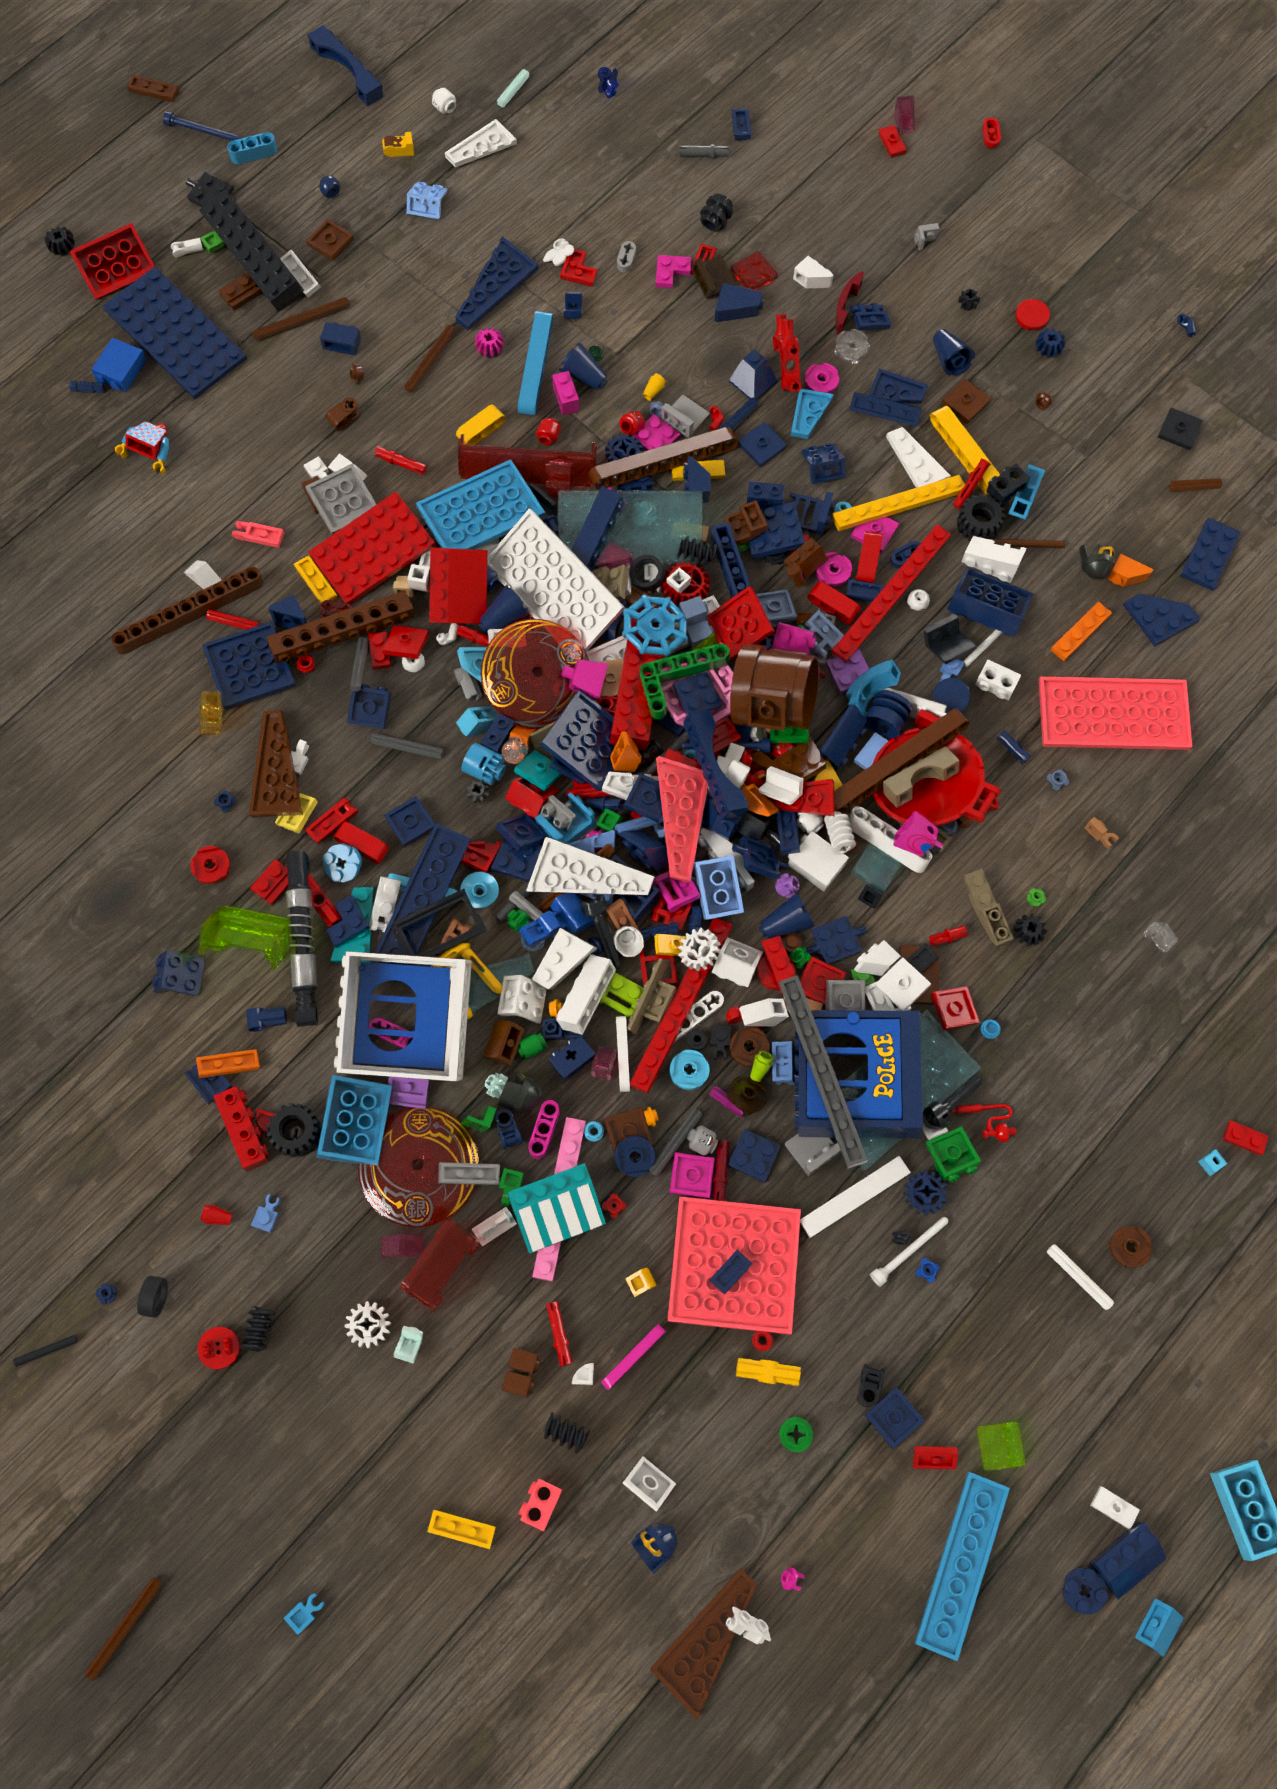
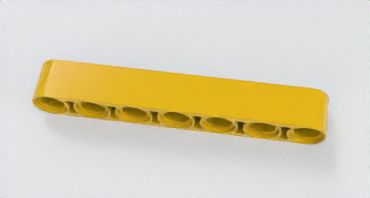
M948 406L930 414L931 423L969 474L975 470L981 458L991 464L983 475L982 482L978 483L984 494H988L986 492L989 485L988 482L992 477H998L1000 475Z

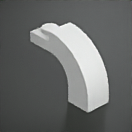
M430 550L421 556L419 565H411L407 578L409 588L430 592Z

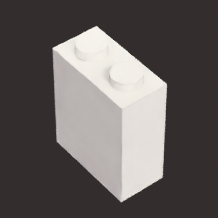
M811 831L808 836L805 834L800 840V853L788 855V866L825 892L845 867L849 857L845 854H834L831 844Z

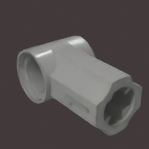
M462 667L455 669V677L459 686L461 685L467 701H478L482 697V693L476 678Z

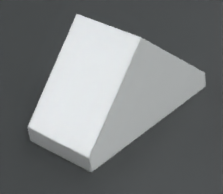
M197 560L184 572L203 589L221 581L205 561Z

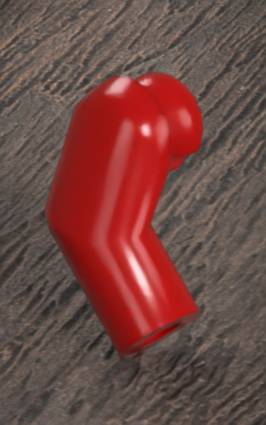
M712 406L709 412L713 422L709 429L714 431L720 427L724 417L717 406Z

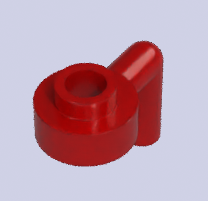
M738 1006L730 1008L725 1015L729 1024L743 1020ZM754 1026L755 1028L763 1030V1026Z

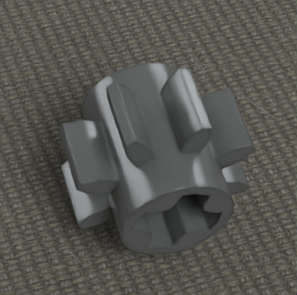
M472 781L471 787H466L469 792L467 798L473 799L474 804L476 802L484 804L483 800L489 798V793H487L489 786H483L482 781L476 783Z

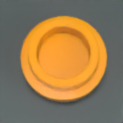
M554 999V1001L549 1003L551 1017L557 1018L559 1010L563 1007V1003L559 999Z
M647 1107V1110L643 1111L647 1125L654 1127L656 1126V1121H659L656 1110H651V1107Z

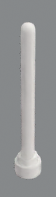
M942 1217L884 1268H876L871 1272L870 1276L873 1281L880 1287L885 1284L889 1277L888 1275L948 1224V1218Z

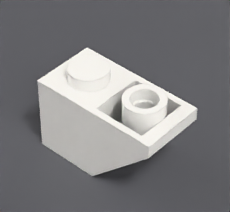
M807 256L795 267L793 279L805 288H830L832 286L833 274L816 260Z
M883 940L879 945L875 943L868 950V954L864 952L857 959L858 965L854 970L860 973L882 976L894 966L901 956Z
M768 998L739 1008L744 1026H776L789 1017L784 999Z

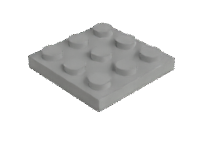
M353 463L305 486L306 491L332 535L377 505Z

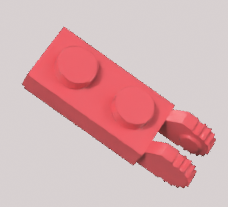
M237 521L235 526L246 532L233 531L232 537L242 541L245 540L280 548L285 532L280 528Z

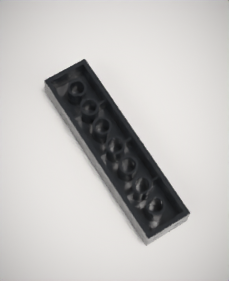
M225 189L199 209L278 312L303 293L304 289Z

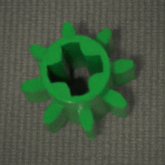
M513 909L507 915L509 920L507 925L516 933L519 932L522 926L530 923L528 922L530 916L522 909H519L517 912Z

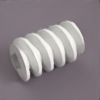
M835 811V817L825 816L824 821L830 836L829 839L833 853L843 854L854 848L856 842L854 841V835L851 834L852 828H850L851 824L848 821V815Z

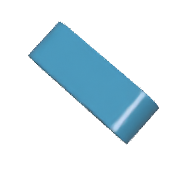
M269 132L234 140L228 143L227 146L230 159L234 164L262 159L277 153L274 135Z

